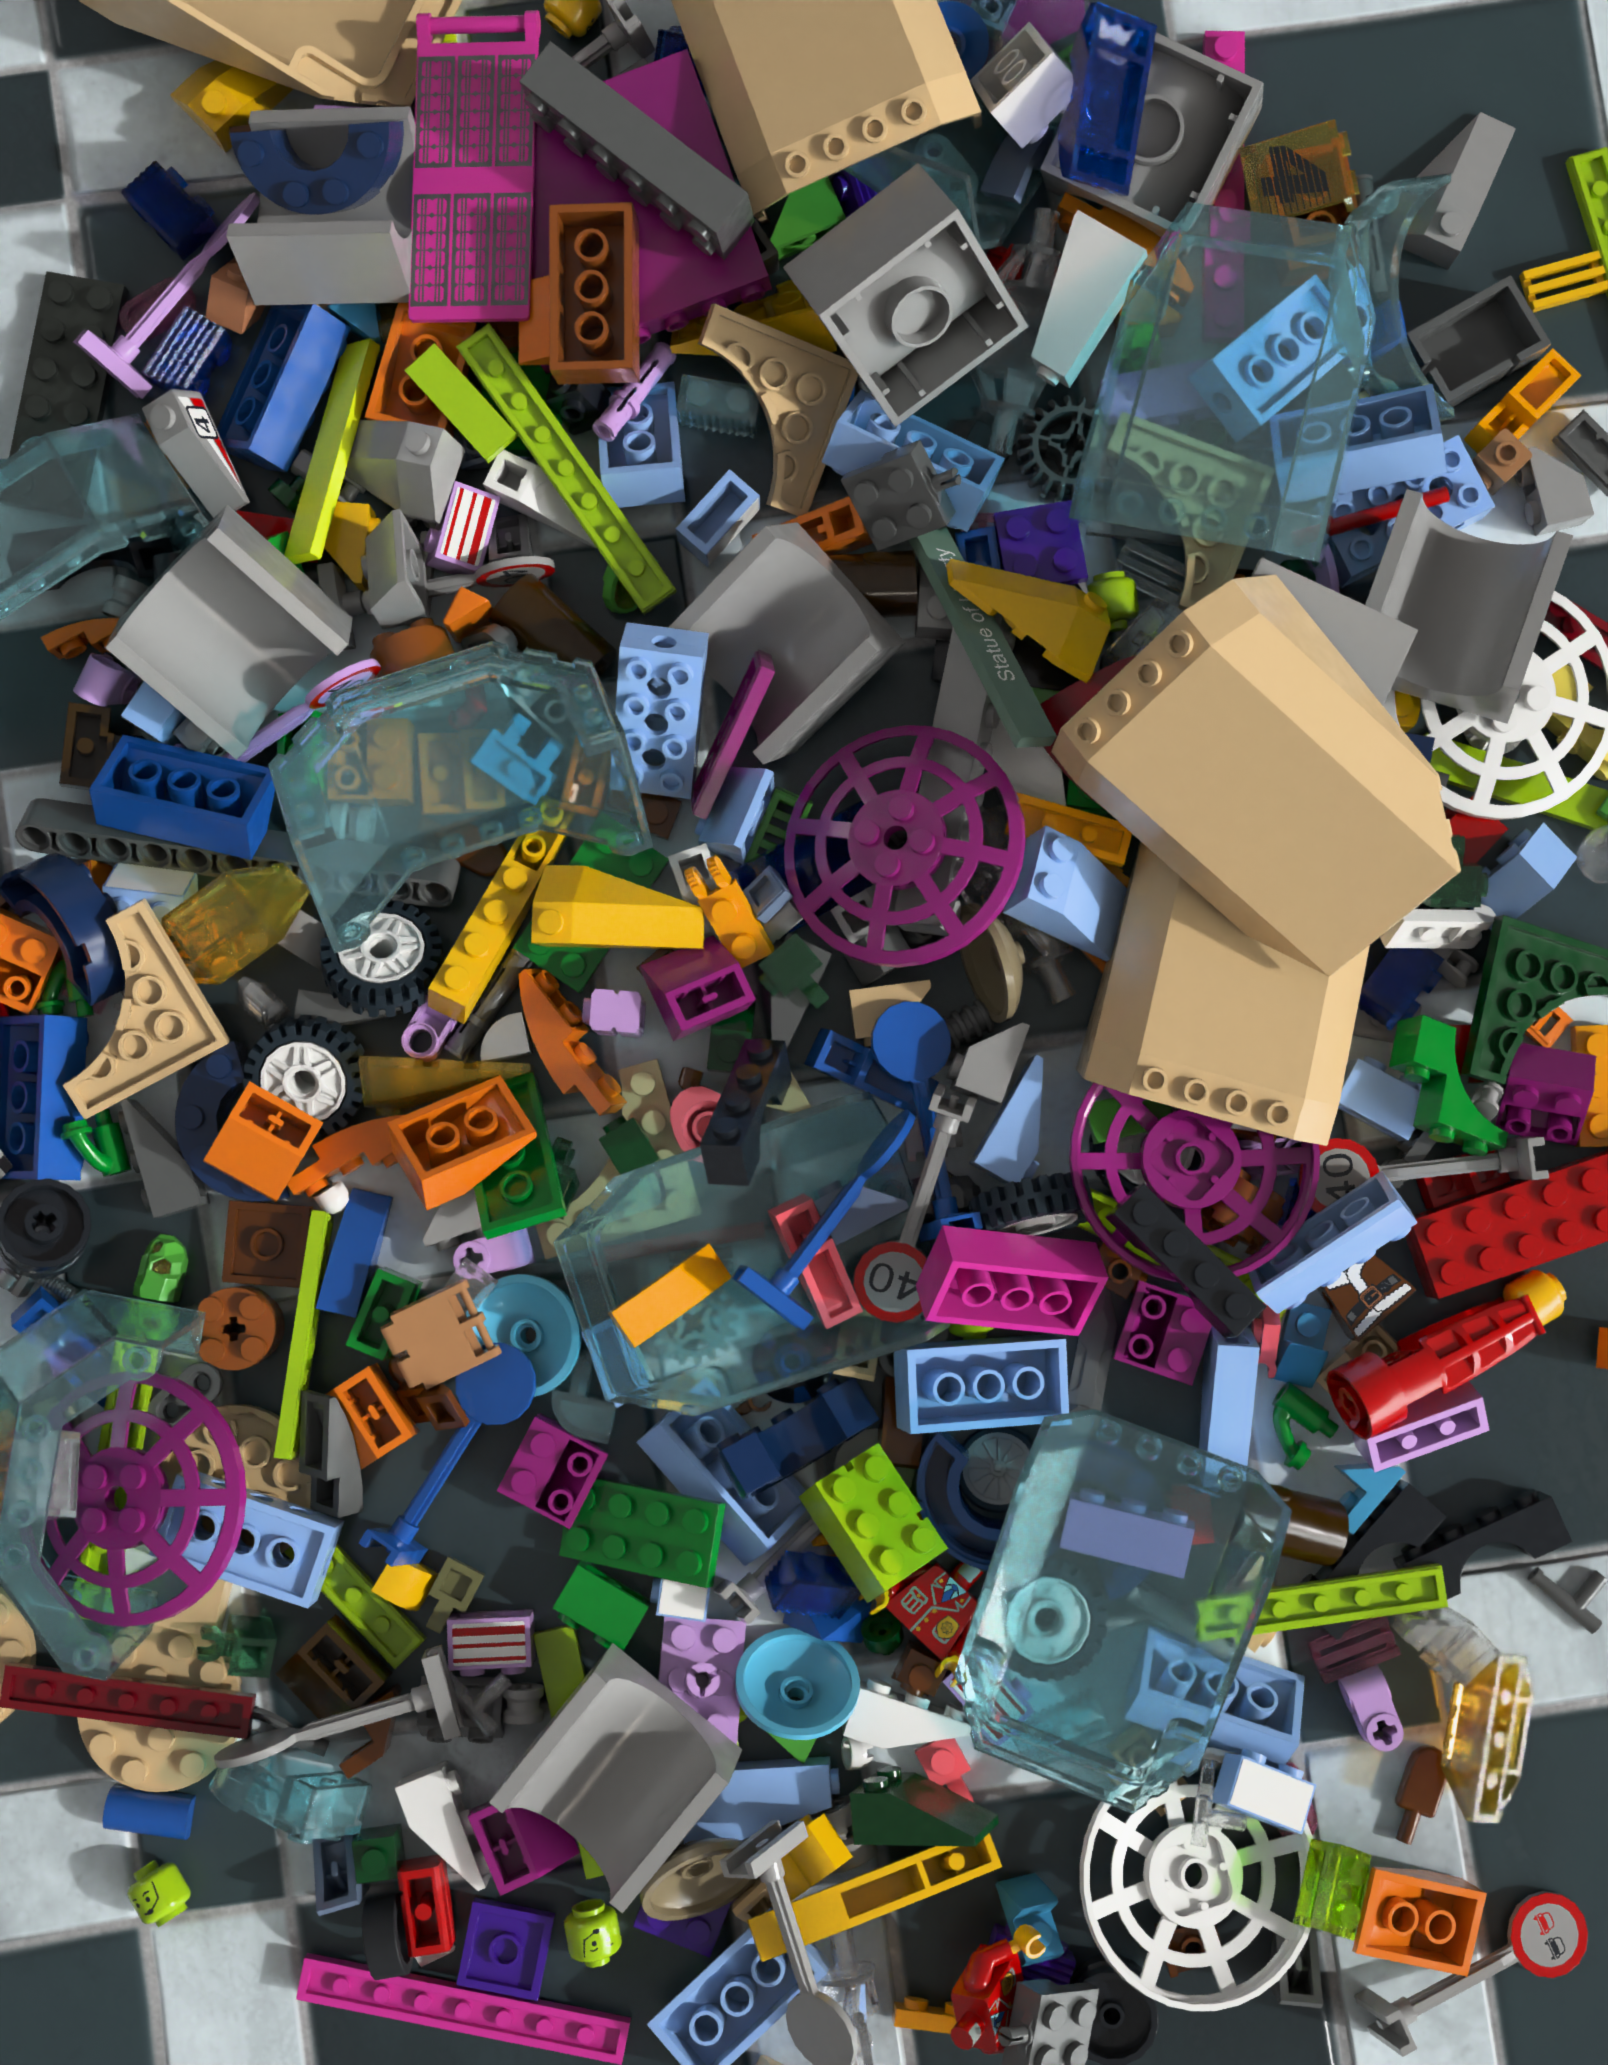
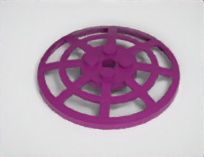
M905 725L882 729L862 736L841 748L824 762L807 782L795 803L787 826L784 845L785 874L789 890L793 894V901L800 915L813 932L832 948L854 960L875 966L907 967L923 965L947 957L967 946L983 933L1002 912L1015 889L1023 866L1026 843L1025 823L1020 801L1008 776L991 755L973 741L952 731L932 726ZM907 735L918 736L910 757L887 758L862 768L854 753L864 747L888 738ZM934 739L947 741L965 750L978 760L988 772L964 783L949 768L927 759ZM841 764L848 779L830 797L820 819L801 818L815 789L836 766ZM904 768L905 772L899 790H891L878 795L868 779L887 770ZM923 771L941 778L953 788V791L933 803L921 794L916 793ZM995 787H998L1002 794L1008 815L1009 842L1007 850L982 845L983 821L975 797ZM855 788L864 805L857 812L852 823L832 821L840 803ZM961 805H964L969 821V842L948 838L947 825L943 818L944 815ZM896 831H906L907 841L905 845L897 850L889 849L888 841L890 836ZM796 835L816 836L815 861L822 883L806 898H804L799 887L795 871L794 847ZM827 837L848 839V851L851 860L832 874L827 858ZM945 855L963 858V864L957 875L941 892L931 876L940 867ZM978 862L1003 867L999 881L988 900L974 917L963 925L949 904L968 885ZM861 874L876 886L872 908L855 902L841 888ZM917 886L927 901L920 906L908 910L889 911L892 890H906ZM832 897L848 913L868 921L869 930L866 947L853 944L836 935L817 918L814 912ZM935 914L949 934L937 942L915 949L883 950L886 925L911 924Z
M1093 1082L1076 1112L1070 1136L1069 1165L1080 1208L1093 1231L1111 1251L1128 1264L1152 1276L1177 1282L1162 1266L1154 1264L1126 1248L1125 1244L1128 1240L1117 1229L1111 1234L1102 1224L1089 1200L1083 1182L1082 1170H1105L1107 1182L1117 1204L1126 1196L1118 1170H1141L1147 1186L1162 1202L1183 1209L1185 1225L1205 1245H1212L1227 1240L1250 1225L1269 1242L1261 1250L1248 1258L1227 1266L1237 1277L1249 1273L1272 1260L1291 1242L1304 1224L1314 1202L1320 1170L1319 1144L1301 1141L1302 1147L1276 1148L1273 1134L1257 1130L1262 1149L1241 1150L1237 1137L1231 1129L1234 1123L1179 1108L1178 1111L1172 1112L1159 1120L1142 1103L1145 1099ZM1105 1088L1121 1107L1116 1112L1109 1127L1104 1153H1081L1082 1136L1087 1117L1096 1098ZM1131 1116L1147 1132L1142 1142L1140 1153H1117L1120 1133L1126 1120ZM1193 1148L1200 1154L1201 1164L1196 1171L1187 1170L1182 1166L1180 1155L1183 1149ZM1303 1164L1302 1181L1297 1201L1288 1220L1282 1228H1279L1261 1213L1273 1191L1277 1175V1165ZM1263 1166L1259 1189L1250 1204L1233 1187L1239 1178L1241 1167ZM1222 1201L1239 1216L1235 1221L1223 1228L1203 1233L1201 1208Z
M129 1370L108 1373L89 1380L68 1393L50 1411L39 1426L27 1450L19 1483V1525L24 1547L34 1570L46 1588L63 1605L78 1615L100 1624L121 1627L153 1624L174 1617L194 1605L220 1578L238 1545L244 1523L247 1498L245 1470L239 1446L226 1420L216 1406L199 1390L178 1378L159 1372ZM120 1384L115 1409L93 1415L75 1428L73 1427L65 1411L76 1400L94 1390L108 1385ZM137 1384H145L167 1391L182 1400L192 1410L172 1427L154 1414L132 1409ZM113 1422L110 1448L92 1455L81 1438L93 1429ZM130 1422L149 1428L157 1433L161 1439L148 1452L135 1447H127ZM203 1423L209 1430L219 1451L225 1474V1488L200 1489V1478L196 1462L184 1440ZM54 1427L62 1443L57 1448L49 1464L44 1481V1490H31L33 1473L40 1450L50 1430ZM172 1451L181 1466L185 1489H169L166 1474L160 1465ZM69 1453L80 1468L75 1478L73 1489L55 1490L60 1468ZM120 1486L127 1494L126 1505L121 1510L114 1502V1494ZM200 1506H225L224 1521L218 1542L207 1564L200 1572L182 1556L195 1532ZM31 1507H43L47 1533L55 1551L59 1555L50 1570L46 1566L36 1542L32 1525ZM55 1507H72L73 1516L79 1528L67 1545L58 1529ZM169 1507H185L180 1529L170 1545L158 1531L165 1521ZM90 1542L100 1548L107 1549L109 1575L95 1571L77 1559ZM145 1544L158 1560L139 1572L126 1575L124 1549L136 1548ZM71 1569L76 1575L87 1582L110 1588L114 1613L101 1612L75 1600L60 1585L69 1570ZM168 1569L188 1585L178 1596L161 1606L144 1612L131 1613L128 1588L151 1582L164 1574Z

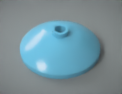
M517 1274L493 1281L476 1295L473 1303L477 1311H482L486 1318L483 1323L492 1342L506 1343L519 1348L530 1359L536 1374V1392L534 1397L555 1389L568 1377L580 1353L582 1331L576 1308L562 1289L542 1277ZM476 1326L472 1327L479 1338L481 1346L484 1345ZM530 1327L536 1332V1338L533 1342H529L526 1338V1331Z
M783 1628L761 1636L744 1651L736 1669L735 1690L741 1708L758 1727L781 1738L809 1740L830 1734L849 1719L857 1705L860 1692V1677L853 1658L837 1641L821 1640L796 1628ZM791 1697H798V1698H800L801 1700H800V1701H795V1700H791L790 1698H791Z

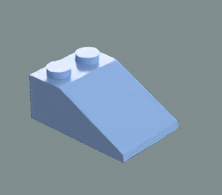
M674 381L657 383L640 404L638 415L633 420L626 422L612 442L604 441L598 437L601 482L619 508L685 502ZM623 386L609 387L607 389L612 395L615 390H621Z
M731 767L707 819L700 818L695 834L700 835L699 845L706 843L709 851L744 865L747 853L775 791L774 772L765 768Z
M1044 826L1026 838L1023 866L1015 889L1007 901L1003 913L1093 956L1108 961L1111 959L1127 888L1081 842L1051 827Z
M1037 1054L1028 1059L969 1164L1004 1184L1012 1181L1016 1183L1021 1182V1179L1029 1177L1032 1179L1040 1164L1034 1158L1039 1150L1044 1058Z

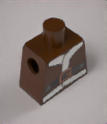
M1375 1255L1362 1264L1355 1263L1341 1272V1276L1333 1284L1317 1288L1329 1309L1332 1310V1314L1349 1339L1358 1342L1416 1291L1413 1285Z

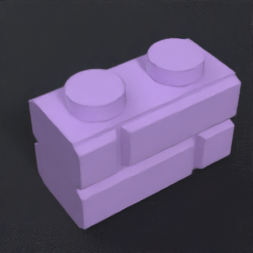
M595 989L591 998H584L582 1020L598 1035L617 1036L619 1033L622 1037L641 1038L645 1027L646 1001L639 992L620 990L617 994L614 990Z

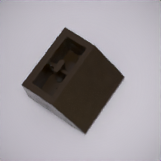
M335 1614L275 1674L318 1719L359 1708L385 1683L393 1672Z

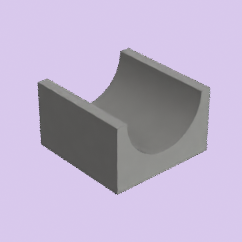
M1115 13L1081 83L1085 89L1079 94L1080 98L1075 106L1067 112L1042 163L1040 171L1047 191L1060 197L1067 192L1068 194L1080 196L1106 206L1151 230L1172 247L1173 251L1188 258L1262 109L1264 83Z
M410 106L257 110L250 112L248 123L251 131L286 130L290 146L299 158L314 168L320 169L329 167L341 157L348 142L349 124L403 121L404 126L401 157L394 174L389 177L385 185L379 190L380 193L364 205L344 212L309 215L293 212L278 206L260 193L257 223H232L228 225L227 240L255 305L409 302L412 252L413 161L416 130Z
M919 163L783 267L847 357L861 382L895 427L1029 327L959 209Z
M1406 489L1365 604L1418 629L1417 635L1391 689L1508 724L1573 535L1556 531L1546 541L1524 545L1485 540L1446 524L1427 508L1423 500V493Z
M227 504L117 621L105 648L237 760L248 749L253 736L261 724L289 690L318 662L332 653L338 656L349 645L353 617Z
M798 522L764 526L668 627L709 633L706 673L715 679L733 698L755 651L759 649L772 656L775 673L751 723L758 740V746L753 753L763 765L795 753L906 643Z
M1265 558L1259 559L1251 577L1276 574L1378 701L1384 705L1417 635L1418 629Z
M612 1643L512 1767L489 1803L501 1813L509 1808H523L536 1812L550 1819L572 1835L589 1852L601 1868L610 1888L609 1903L623 1914L729 1784L742 1749Z

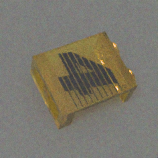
M1335 119L1238 148L1254 226L1259 238L1275 234L1273 224L1275 222L1344 202L1347 212L1355 210L1352 196L1360 194L1355 169L1347 171L1344 157L1352 155L1347 130L1339 132Z

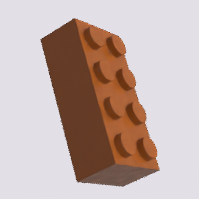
M633 203L549 205L550 372L558 385L640 382L639 218Z

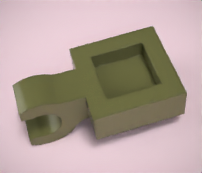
M449 1555L428 1594L439 1601L426 1627L440 1634L444 1630L447 1619L452 1614L454 1608L465 1613L485 1574Z

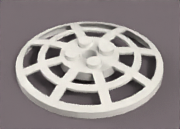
M1554 591L1551 601L1572 616L1585 632L1569 642L1558 629L1544 620L1540 632L1553 641L1559 650L1544 660L1533 652L1508 724L1456 709L1458 716L1442 725L1435 702L1420 698L1424 720L1430 732L1426 736L1435 738L1433 751L1440 748L1458 766L1470 773L1479 775L1472 800L1462 797L1442 786V790H1440L1443 806L1450 810L1471 817L1492 820L1522 818L1543 812L1567 800L1583 787L1600 767L1608 752V712L1588 705V681L1583 663L1579 658L1581 654L1593 646L1595 647L1605 673L1608 692V648L1600 632L1585 613L1556 591ZM1568 663L1575 679L1576 701L1556 696L1552 674ZM1391 689L1383 707L1400 726L1396 714L1395 690ZM1552 713L1573 718L1565 737L1552 750L1541 729L1548 722ZM1586 722L1605 729L1602 740L1590 762L1576 778L1568 783L1558 761L1574 746L1583 730L1584 723ZM1468 729L1478 738L1488 742L1484 762L1478 761L1466 754L1452 739ZM1526 739L1537 761L1523 766L1501 767L1506 744H1513ZM1544 772L1553 791L1551 795L1525 804H1489L1496 780H1517Z
M1185 1746L1162 1751L1140 1761L1125 1772L1106 1792L1093 1813L1084 1837L1080 1858V1895L1084 1916L1094 1942L1107 1963L1125 1982L1143 1995L1170 2007L1189 2011H1218L1239 2006L1261 1995L1278 1982L1296 1961L1308 1939L1316 1916L1319 1896V1863L1314 1839L1307 1821L1302 1834L1292 1832L1290 1835L1268 1840L1266 1832L1258 1820L1218 1804L1214 1806L1205 1824L1185 1822L1180 1798L1201 1797L1211 1800L1215 1788L1201 1784L1177 1785L1174 1761L1206 1759L1222 1763L1225 1753L1237 1754L1212 1747ZM1155 1767L1158 1768L1161 1791L1142 1802L1128 1817L1125 1824L1107 1813L1113 1800L1129 1783L1144 1772ZM1164 1804L1169 1828L1161 1832L1154 1841L1135 1831L1137 1826L1150 1812ZM1231 1812L1243 1822L1255 1844L1236 1849L1229 1838L1221 1832ZM1100 1828L1117 1839L1111 1860L1112 1893L1092 1902L1090 1892V1861L1094 1840ZM1128 1846L1146 1857L1143 1868L1144 1881L1124 1888L1123 1863ZM1298 1852L1300 1862V1893L1297 1911L1291 1923L1270 1911L1276 1885L1274 1857ZM1260 1861L1261 1886L1256 1903L1241 1894L1243 1885L1242 1867ZM1197 1863L1201 1868L1202 1877L1196 1886L1190 1887L1185 1881V1871L1190 1864ZM1148 1898L1153 1907L1162 1915L1153 1939L1138 1925L1129 1908L1130 1905ZM1232 1910L1249 1918L1244 1928L1233 1939L1221 1946L1214 1925L1226 1918ZM1117 1911L1129 1934L1142 1948L1148 1951L1140 1976L1131 1971L1114 1953L1101 1931L1098 1919ZM1177 1924L1187 1928L1198 1929L1205 1952L1182 1953L1168 1949ZM1262 1926L1285 1938L1278 1952L1263 1969L1249 1980L1236 1986L1226 1960L1245 1949L1258 1935ZM1165 1961L1187 1968L1210 1966L1220 1992L1208 1995H1185L1166 1991L1155 1985L1162 1963Z

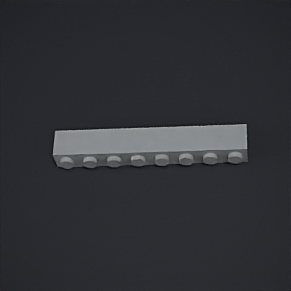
M997 612L994 618L1013 651L1016 636L1011 633L1013 629L1005 622L1003 616ZM953 628L932 727L961 735L973 741L992 757L993 748L990 739L992 729H996L999 725L1000 717ZM936 738L927 757L928 760L935 761L949 768L964 783L983 775L985 769L978 760L965 750ZM923 771L919 794L926 797L931 803L953 791V788L941 778ZM985 793L975 797L979 807L983 803ZM961 805L944 815L943 818L947 825L948 838L969 842V821L965 807ZM945 855L940 867L931 876L941 892L957 875L963 864V858ZM917 886L906 890H898L894 911L908 910L920 906L927 901ZM957 897L949 905L957 917L960 918L961 905ZM935 914L911 924L898 925L904 931L940 936L949 935Z

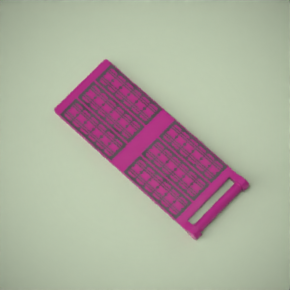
M526 10L524 15L432 17L431 13H418L416 16V130L413 161L412 252L408 317L413 323L528 321L530 318L533 258L536 122L531 117L533 111L524 102L526 96L519 81L538 57L541 34L539 11ZM525 32V41L432 43L433 35Z

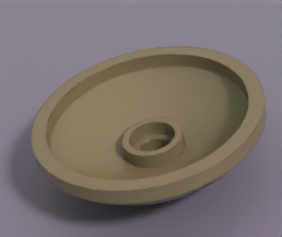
M976 903L962 906L959 920L964 925L974 917L982 906ZM996 918L983 933L959 950L968 981L976 999L985 1004L990 1019L996 1023H1002L1012 1019L1018 1008L1023 986L1022 964L1025 962V957L1020 943L1013 940L1006 926Z
M705 1838L687 1842L674 1850L640 1892V1902L644 1912L651 1918L658 1920H683L709 1913L738 1898L758 1878L724 1877L719 1861L744 1841L733 1838Z

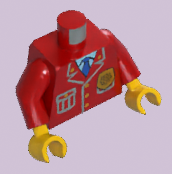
M961 1561L950 1573L938 1562L933 1565L927 1563L875 1598L876 1608L869 1613L874 1615L886 1607L942 1661L935 1670V1677L938 1678L943 1669H948L954 1675V1680L950 1687H955L963 1677L964 1667L978 1645L982 1616L977 1609L979 1601L968 1590L982 1576L983 1571ZM862 1594L859 1595V1600L861 1601L864 1599Z
M1027 1924L1020 1925L1014 1933L1013 1940L1008 1942L1007 1938H1004L990 1945L980 1944L977 1950L969 1957L968 1964L951 1993L957 2023L950 2033L952 2041L963 2050H969L972 2047L978 2048L985 2054L1004 2053L1005 2046L1001 2045L998 2034H1002L999 2030L1001 2027H1009L1017 1982L1024 1981L1018 1952L1022 1951L1027 1957L1036 1959L1046 1949L1045 1945L1038 1940L1041 1934L1034 1927Z

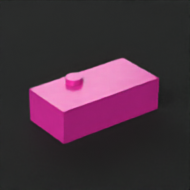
M942 1225L918 1278L916 1288L925 1321L1079 1336L1109 1277L1096 1242Z

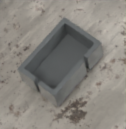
M1510 275L1407 333V337L1398 344L1395 351L1411 378L1414 380L1420 376L1422 379L1417 387L1433 384L1438 414L1440 415L1499 382L1504 375L1508 377L1538 360L1552 343Z

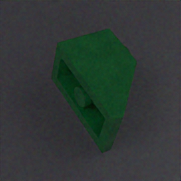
M756 1000L747 1010L711 1025L707 1061L708 1071L731 1073L745 1039H752Z

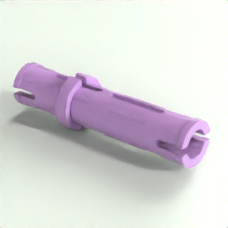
M657 342L654 345L652 351L640 365V382L626 383L621 390H615L610 396L609 406L592 426L599 438L612 442L626 422L633 420L638 415L640 404L656 386L669 366L676 360L677 356L672 353L668 344Z

